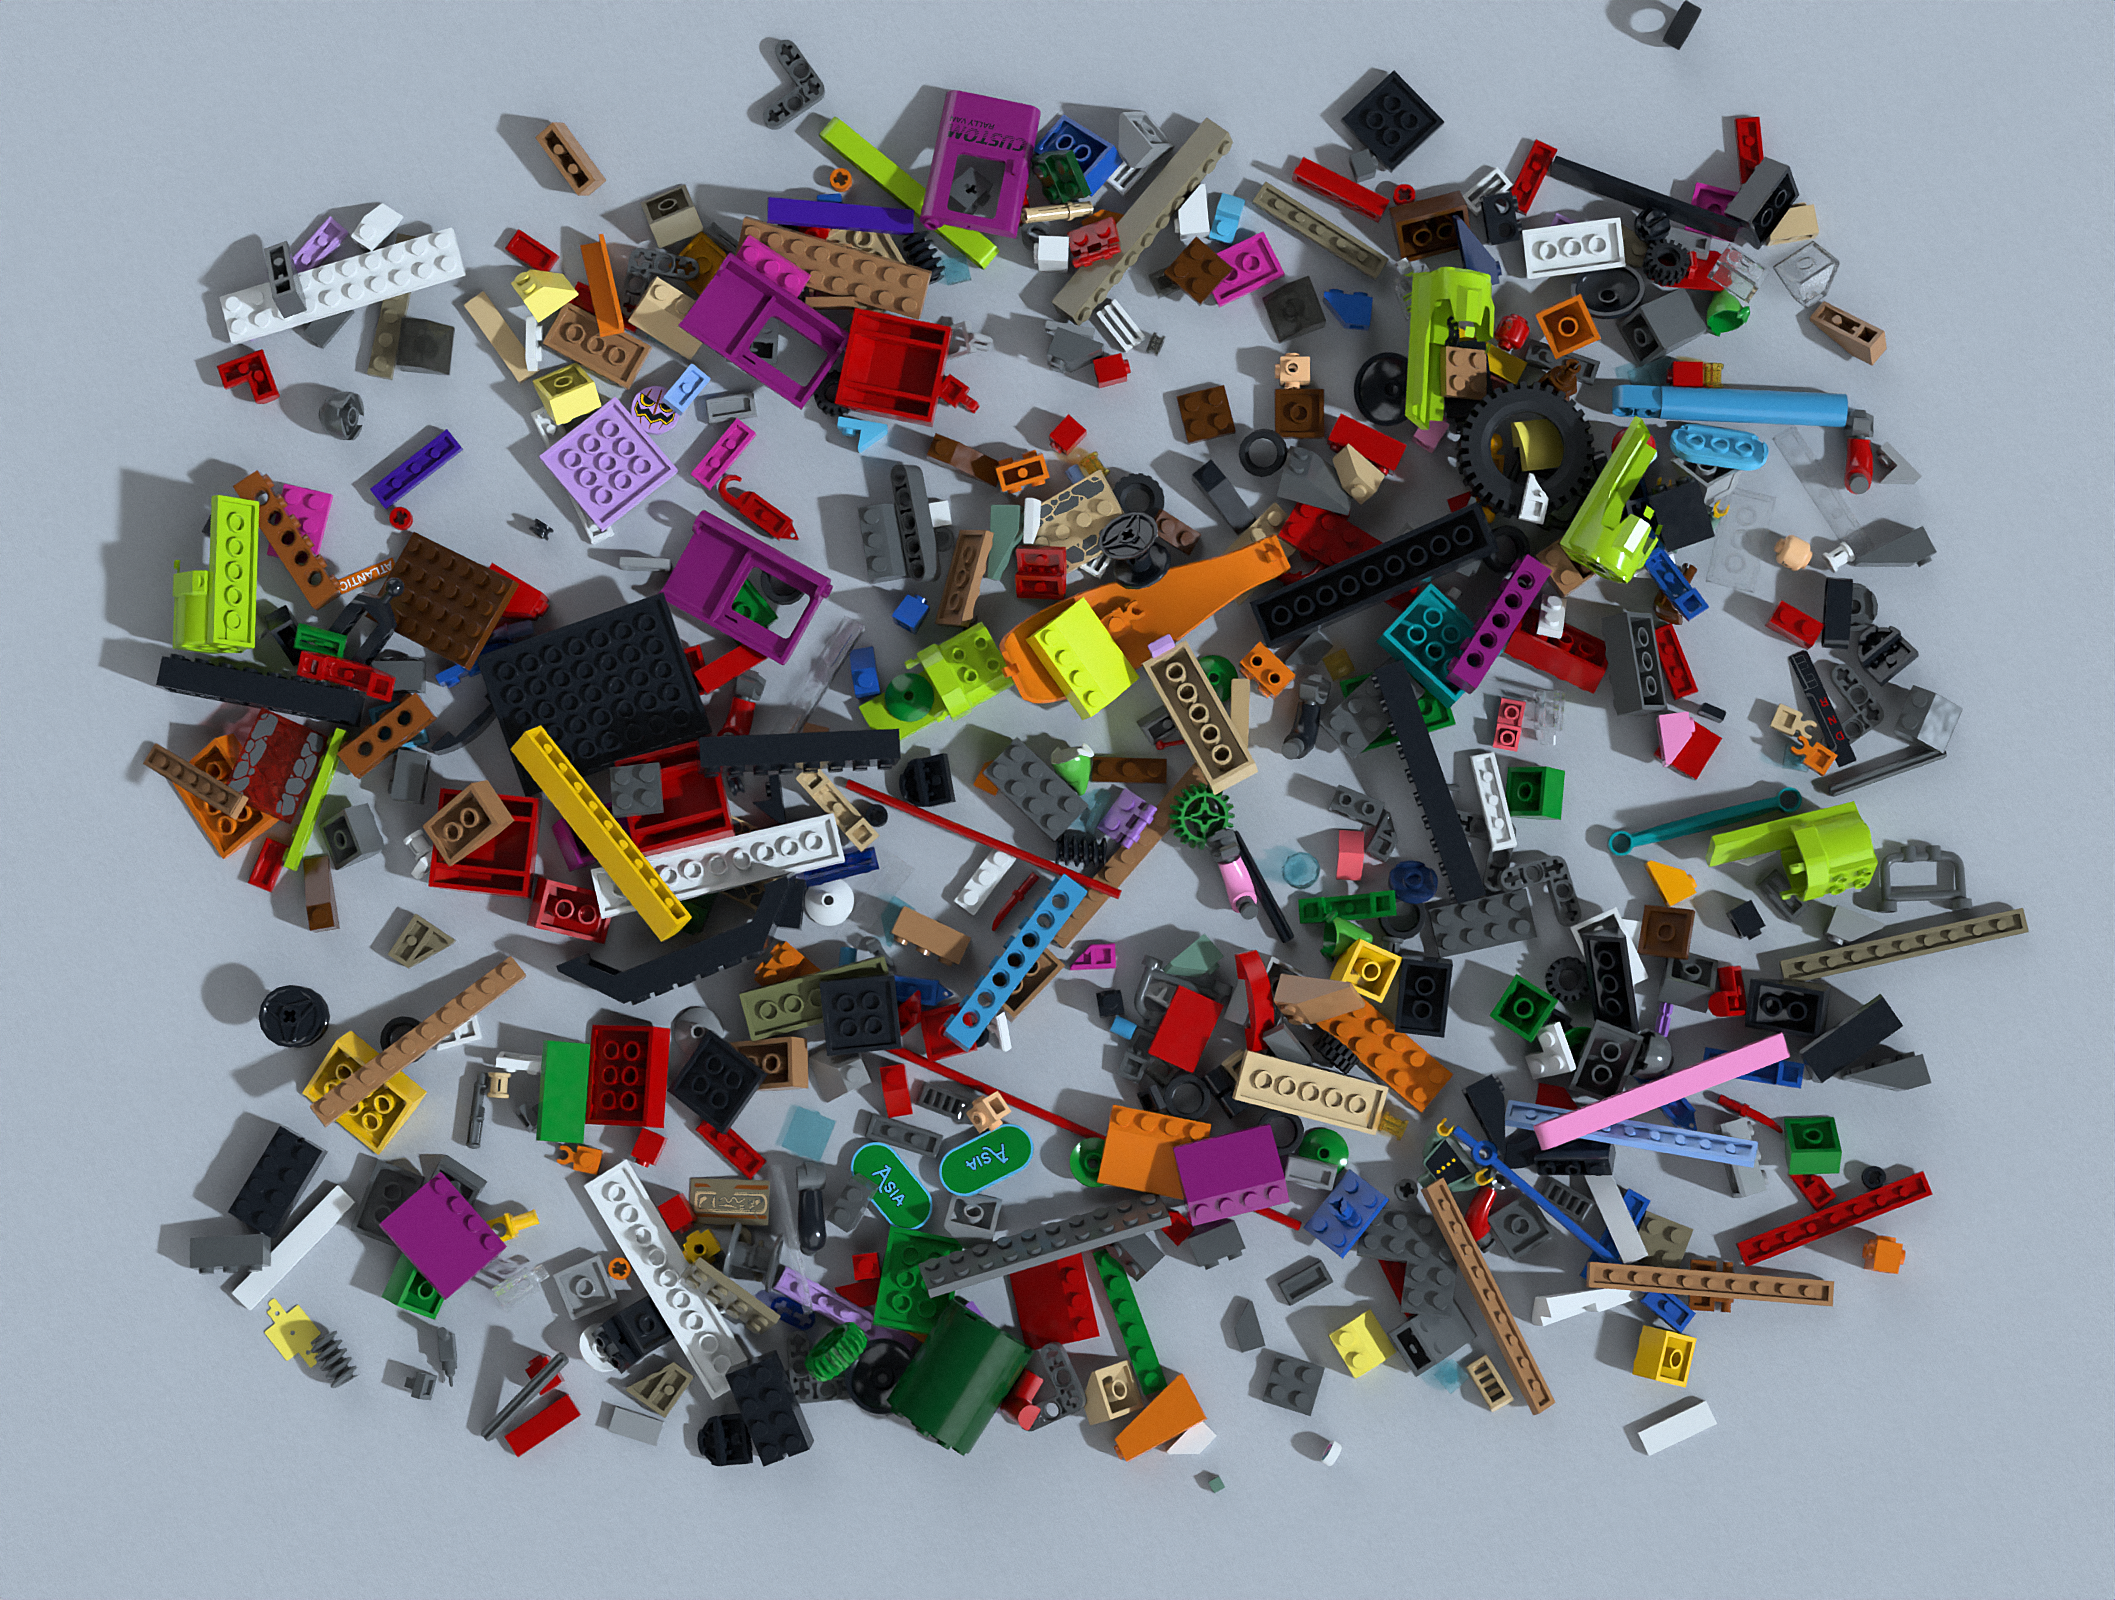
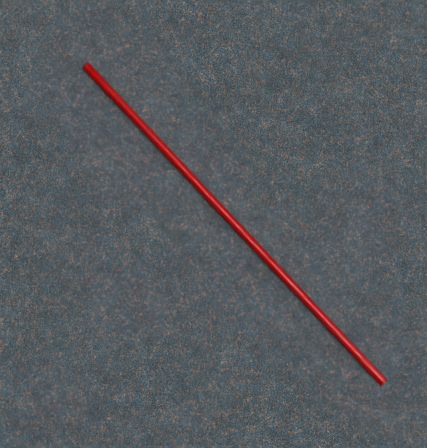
M903 1047L901 1049L885 1050L988 1096L998 1091L1006 1104L1086 1139L1100 1138L1105 1140L1106 1136L940 1063L935 1061L929 1062L926 1057ZM1269 1207L1253 1211L1299 1231L1302 1224L1301 1221Z

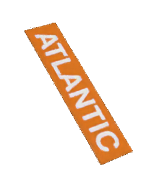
M393 557L338 580L341 584L338 588L341 594L389 575L395 565Z

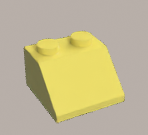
M530 269L517 275L515 280L510 283L538 323L579 295L567 278L560 273Z
M573 363L532 381L548 415L557 425L568 423L575 417L589 414L594 409L601 407L594 381L578 363Z
M1371 1309L1328 1334V1337L1354 1379L1370 1371L1396 1353L1395 1348Z

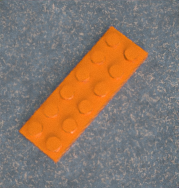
M1362 998L1365 1002L1364 1008L1315 1023L1323 1031L1326 1030L1346 1045L1348 1049L1357 1055L1363 1065L1420 1113L1423 1112L1453 1076L1449 1070L1405 1033L1394 1032L1395 1025L1364 998Z

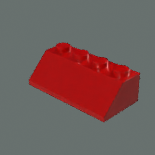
M1529 606L1514 629L1504 653L1509 654L1514 659L1522 660L1538 670L1552 674L1560 680L1567 681L1583 691L1594 694L1609 664L1605 656V641L1565 622L1561 639L1536 634L1539 610Z

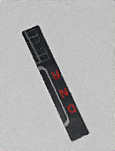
M1805 650L1790 656L1789 660L1829 748L1838 755L1835 759L1838 767L1855 762L1857 760L1808 652Z

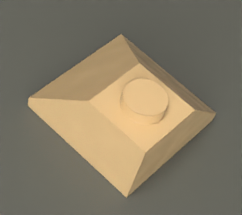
M1129 1359L1091 1372L1085 1391L1087 1401L1084 1406L1090 1425L1105 1422L1144 1408Z

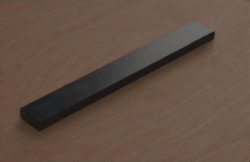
M1556 156L1553 161L1551 177L1642 210L1652 207L1661 209L1672 221L1732 243L1735 241L1740 222L1560 156Z

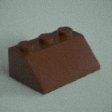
M1460 190L1389 208L1392 230L1400 260L1406 258L1408 262L1458 250L1453 215L1457 214L1470 229L1467 204Z

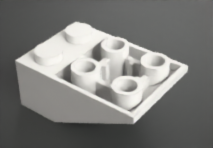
M1616 907L1571 927L1584 959L1582 934L1620 927L1627 939L1633 985L1649 978Z

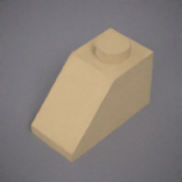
M1806 202L1793 204L1792 208H1789L1767 239V246L1815 239L1819 234L1814 204L1807 205Z
M1349 444L1332 459L1343 490L1361 505L1376 493L1385 476Z

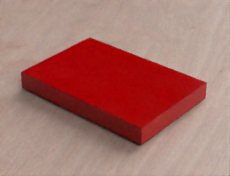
M1178 984L1147 1053L1193 1073L1224 1005Z

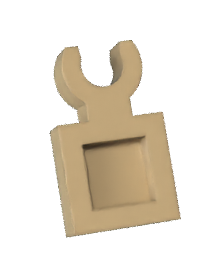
M1780 703L1769 727L1791 737L1797 731L1800 736L1810 740L1812 736L1805 732V727L1816 728L1817 724L1812 720H1800L1803 713Z

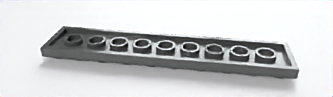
M1147 1193L1139 1198L1120 1201L1115 1205L1097 1208L1092 1212L1074 1215L1069 1219L1059 1222H1051L1043 1227L1024 1230L1022 1233L1009 1237H1001L993 1241L992 1244H978L970 1249L954 1251L947 1256L928 1259L918 1264L929 1297L932 1298L1172 1224L1160 1196Z

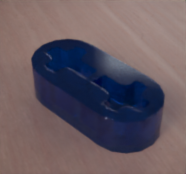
M777 1297L771 1303L770 1308L778 1314V1308L775 1307L776 1304H781L783 1301L787 1302L786 1307L793 1311L791 1314L783 1312L779 1320L798 1329L808 1330L816 1322V1314L812 1309L788 1297ZM805 1312H808L811 1323H805L802 1326L800 1324L801 1320L794 1316L795 1313L803 1315Z

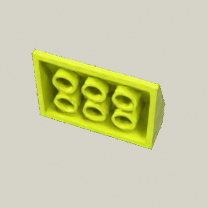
M1084 597L1025 639L1082 720L1094 716L1140 678Z

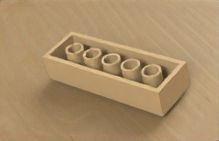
M1186 640L1161 655L1142 663L1149 680L1214 795L1258 772L1255 761Z

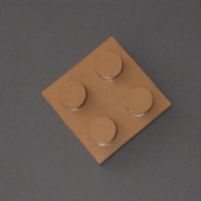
M1450 346L1441 347V397L1481 401L1487 395L1485 350Z

